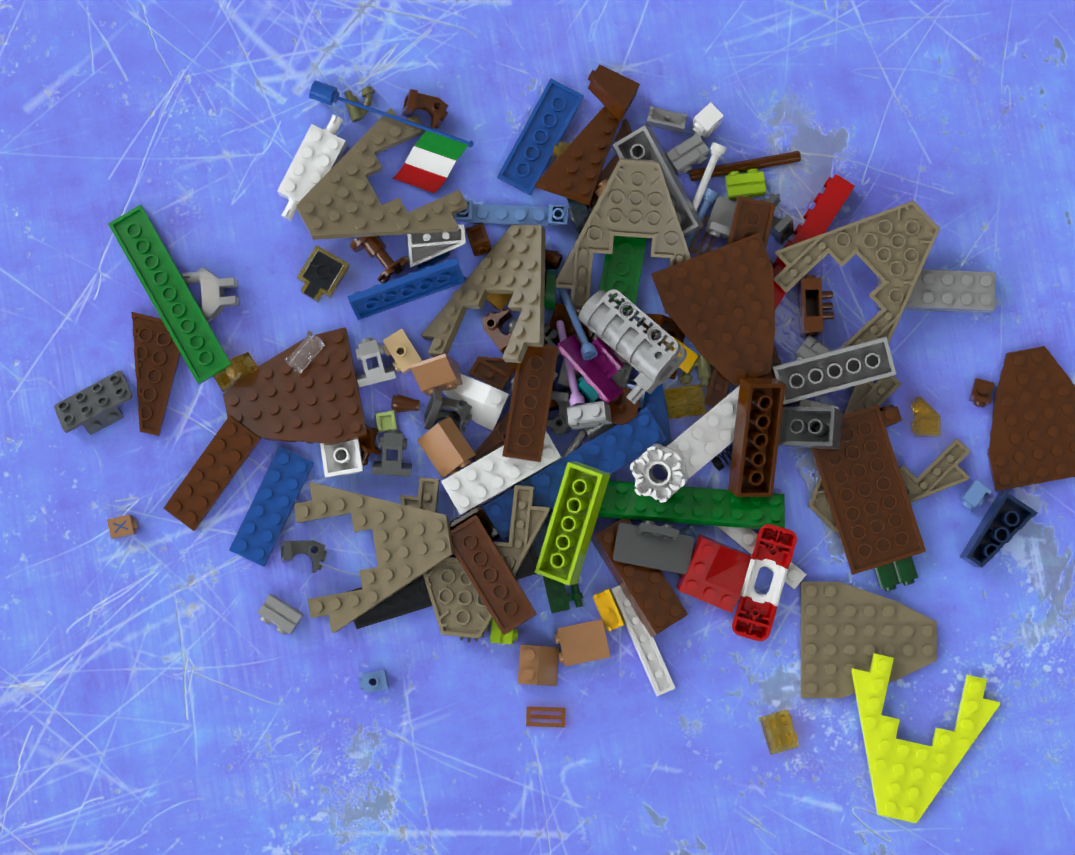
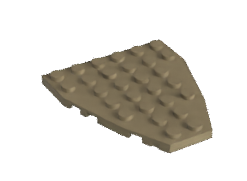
M800 582V698H843L855 694L851 670L854 668L869 672L873 653L894 658L889 682L898 680L937 661V621L897 601L842 582Z

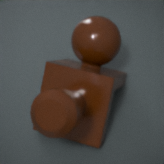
M367 424L368 437L359 438V446L363 450L361 454L363 466L368 464L370 453L381 454V450L375 445V438L379 430L377 428H370Z

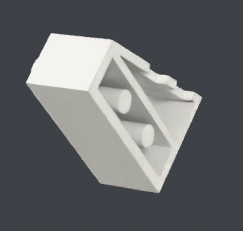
M458 225L459 231L407 234L410 268L465 245V225Z

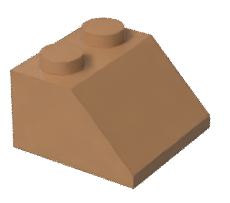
M446 353L410 365L420 390L427 396L432 395L434 388L441 389V391H450L463 384L458 363Z
M520 645L518 684L557 686L559 647Z

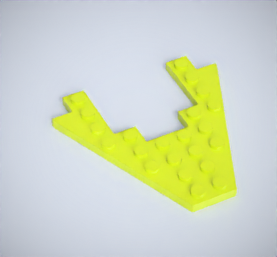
M873 653L869 672L852 668L851 672L876 811L881 816L917 823L997 710L1000 702L983 698L987 679L966 675L954 731L935 727L931 746L897 739L896 735L900 719L881 715L894 658Z

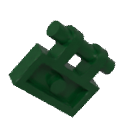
M543 576L551 614L569 610L570 601L575 602L576 608L583 606V594L580 593L578 583L571 585L573 595L567 596L566 584Z

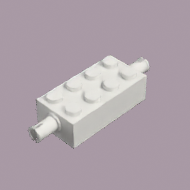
M332 115L326 129H321L311 124L277 190L281 197L289 201L281 214L282 217L292 221L297 211L296 205L341 159L347 147L346 140L336 135L343 122L342 118Z

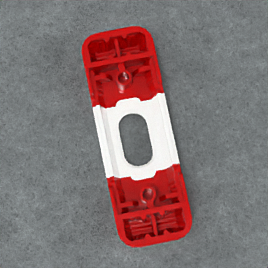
M765 524L760 528L732 622V629L735 634L756 641H764L769 637L797 543L796 534L792 530L772 524ZM762 567H769L774 572L770 589L767 594H758L754 590L758 572Z

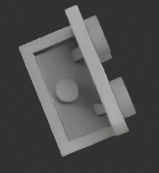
M722 196L717 197L705 231L715 238L721 237L728 241L736 202Z

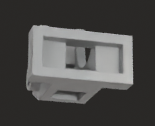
M373 338L361 340V343L358 344L359 348L355 349L357 359L362 360L365 373L357 375L358 386L363 387L395 379L394 366L384 368L381 355L384 354L382 343L378 344V341ZM377 356L379 366L368 369L366 359Z

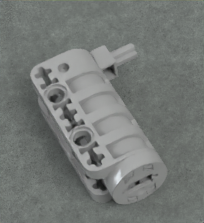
M612 289L608 292L601 290L595 293L584 304L578 318L583 324L640 372L634 379L637 385L626 396L633 404H636L645 392L651 394L658 385L665 382L687 356L686 349L618 290ZM636 316L640 318L638 321L634 319ZM645 322L650 327L649 330L644 328L641 324ZM671 346H672V347H674L675 349H674V351H671L669 348H671Z

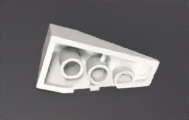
M461 374L462 385L457 386L454 390H444L442 392L450 399L466 401L472 406L470 414H472L471 419L476 424L493 431L509 399V394Z

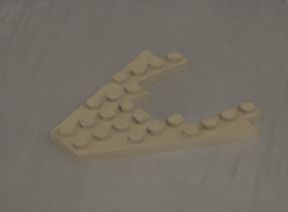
M392 108L386 112L396 116ZM417 114L406 119L422 125ZM382 116L296 205V209L312 239L317 240L459 231V226L452 215L467 209L468 204L460 190L410 212L406 211L400 198L383 205L380 203L367 177L383 171L376 155L425 133L423 129Z
M620 158L556 277V288L571 289L570 299L574 308H582L590 299L593 253L612 254L614 236L652 238L651 257L669 258V267L691 259L659 161Z
M913 200L777 250L775 254L787 266L774 278V281L787 293L828 253L841 267L857 254L882 281L869 294L870 298L881 310L840 348L884 336L887 337L889 344L940 228Z
M511 225L462 286L453 293L452 298L421 335L425 340H433L428 351L431 357L445 353L448 355L466 310L482 309L489 293L513 294L508 308L511 311H521L502 359L505 362L522 363L528 346L543 347L546 229L542 225Z
M894 376L879 379L875 384L871 381L854 386L843 415L877 404L880 406L902 383ZM958 438L917 478L904 465L899 468L910 503L970 479L958 464L971 451ZM819 477L808 507L834 533H837Z
M420 477L418 496L400 495L401 504L437 513L440 479ZM514 486L509 543L494 542L514 577L551 511L550 507L533 506L535 487ZM450 556L423 574L441 635L481 639L493 617L458 559Z
M312 482L309 483L312 501L294 504L297 523L351 514L354 532L371 529L373 532L378 567L360 570L362 589L308 599L310 618L329 615L331 633L338 632L454 554L448 515Z

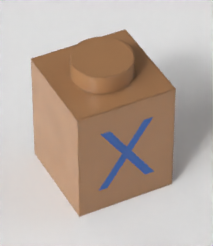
M125 515L107 520L111 539L136 535V530L139 529L138 521L133 515Z

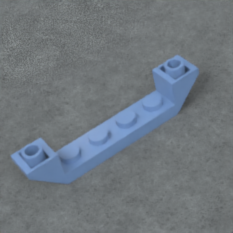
M466 200L468 208L453 215L455 220L472 224L542 225L543 227L567 225L568 205L549 204V207L473 204L472 200Z

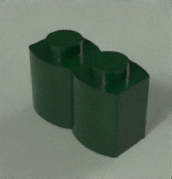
M912 556L873 568L879 588L885 589V592L896 589V585L903 583L904 586L915 583L914 579L918 578Z

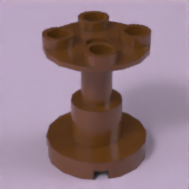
M379 236L359 237V240L355 238L350 244L354 252L365 249L371 258L376 257L384 266L385 270L377 279L381 284L389 281L393 273L397 275L405 269L404 265L409 262L407 256L394 262L385 251L386 245Z

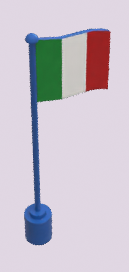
M317 80L311 86L310 99L328 105L337 103L339 100L426 130L412 148L403 167L392 179L435 193L445 183L459 157L468 147L471 148L474 145L472 140L469 142L339 97L340 93L337 92V87Z

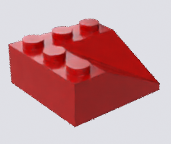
M699 534L693 547L687 573L685 575L681 574L676 587L680 592L732 613L745 581L751 555Z

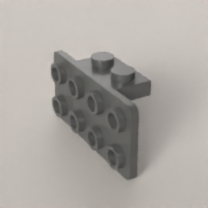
M117 371L55 404L54 409L65 433L83 425L87 432L92 435L124 418L118 406L132 399L133 395L122 371Z
M652 521L641 522L638 526L626 523L618 525L613 552L614 561L683 575L687 573L692 557L693 537L679 534L680 530L674 529L675 527L672 525L664 524L662 527L655 525L656 523Z

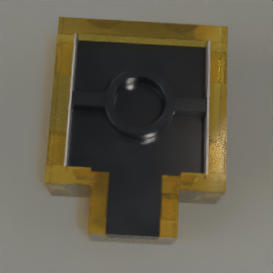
M316 245L297 276V279L304 283L301 293L317 303L323 295L331 299L349 270L350 265Z

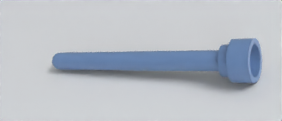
M708 188L704 192V202L698 212L701 222L710 205L719 197V193ZM698 230L686 237L688 249H690Z
M558 288L581 342V355L584 360H591L597 356V350L594 345L588 342L566 288Z

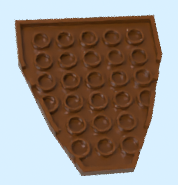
M760 232L651 274L664 310L699 353L734 386L740 384V378H757L771 373L775 337L773 267Z
M346 327L306 337L256 367L223 394L227 418L230 415L259 437L266 440L335 445L368 437Z
M1045 346L1006 353L1004 365L999 376L998 387L994 395L990 443L987 452L994 490L1001 491L1075 477V386Z

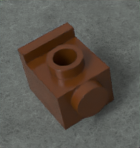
M887 405L880 408L885 427L902 421L898 406Z

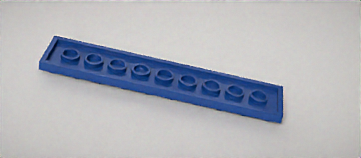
M648 407L637 413V417L625 425L618 424L520 483L519 486L535 487L533 506L550 507L552 510L554 509L568 462L577 461L602 471L613 473L641 456L653 444H661L667 438ZM514 488L483 506L484 511L502 540L510 535Z

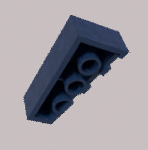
M999 492L961 553L960 558L974 567L982 568L1038 512L1008 492Z

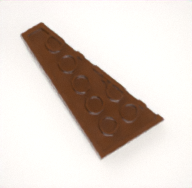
M604 106L535 183V188L590 205L620 120Z
M131 312L139 405L140 432L160 437L181 353L162 319Z

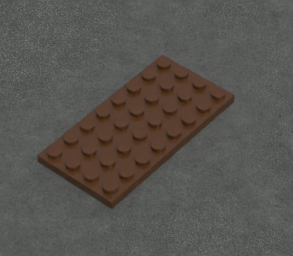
M878 404L842 415L840 449H810L851 575L926 552Z

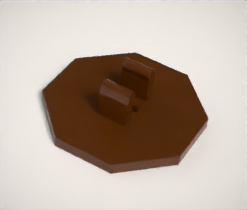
M620 387L623 393L608 404L610 405L612 423L625 425L637 417L640 400L633 404L626 398L632 390Z

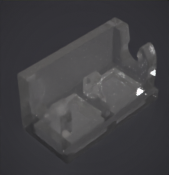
M310 330L307 332L308 336L290 357L284 359L285 363L299 374L324 347L321 338L314 336Z

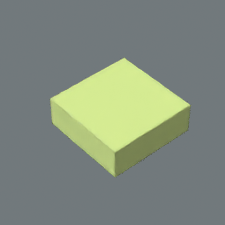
M395 411L375 414L378 433L397 430Z

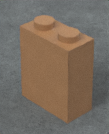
M451 417L438 422L417 440L442 478L460 471V467L463 469L471 463L470 459L476 455Z
M603 619L557 628L558 632L554 633L556 644L561 646V652H558L560 663H564V666L610 657Z

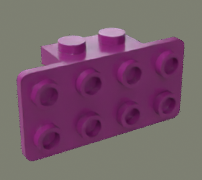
M572 335L559 342L557 347L560 353L568 358L573 368L583 375L586 383L598 392V396L602 400L609 403L623 393V390L612 377L624 365L599 337L591 342L597 350V356L591 360L583 359L580 352L582 345L575 336Z

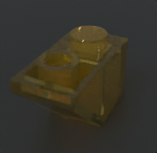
M249 352L232 358L230 360L232 366L214 376L223 392L229 390L237 382L258 368Z
M916 397L914 402H911V413H914V421H911V432H914V437L940 436V415L922 397Z

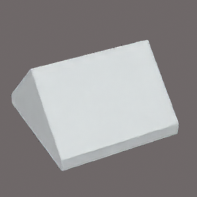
M359 439L335 445L320 443L325 477L348 476L363 471Z

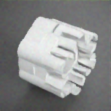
M653 444L647 448V451L630 465V470L633 471L632 474L636 480V489H634L636 494L639 496H652L655 500H660L659 502L661 503L671 498L675 492L687 483L689 478L686 472L683 453L680 450H674L661 444ZM656 464L664 465L667 468L668 477L666 479L659 480L654 477L653 468Z

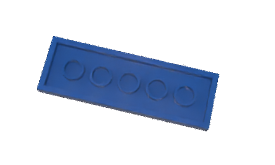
M550 78L497 178L531 196L535 189V183L541 178L584 95Z
M457 258L447 259L440 264L430 265L417 272H410L406 276L391 279L389 282L381 285H374L364 291H357L347 297L357 319L361 320L465 282Z
M280 446L278 447L229 551L265 567L314 462Z

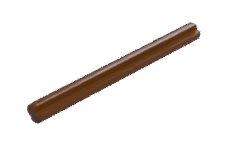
M799 151L717 165L713 170L711 178L728 175L729 172L733 171L745 172L750 169H761L801 161V154ZM706 168L690 170L689 176L691 181L701 180Z

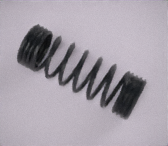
M730 445L731 450L726 448L727 453L722 451V456L718 454V458L715 456L711 460L718 471L725 468L719 456L729 465L724 454L731 460L728 450L732 453V445Z

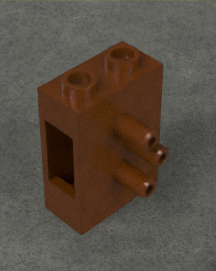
M806 275L798 283L800 337H808L809 335L819 337L823 332V320L834 319V312H823V310H832L833 303L822 302V299H832L833 291H822L821 278H816V275Z

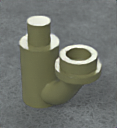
M372 86L361 90L362 97H365L363 105L370 107L372 95L375 93ZM351 90L344 93L346 99L359 103ZM345 103L352 122L364 119V116L368 113V110Z
M698 355L689 372H683V375L678 377L680 384L692 383L693 376H690V374L697 367L701 386H709L711 364L702 355Z

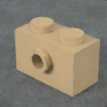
M403 329L382 340L385 344L383 350L387 356L391 355L395 360L392 364L397 372L401 371L405 375L411 371V364L422 361Z

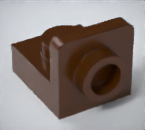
M483 223L465 229L474 256L490 252L492 248Z
M975 378L969 401L974 402L973 405L983 408L985 405H990L994 383Z

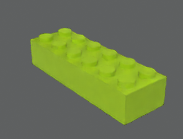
M577 461L567 463L534 573L569 586L578 583L611 473Z

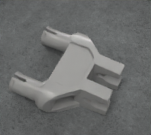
M204 267L196 272L182 273L186 284L200 282L201 311L208 322L214 320L225 307L240 305L238 297H224V289L238 287V279L234 277L219 279Z

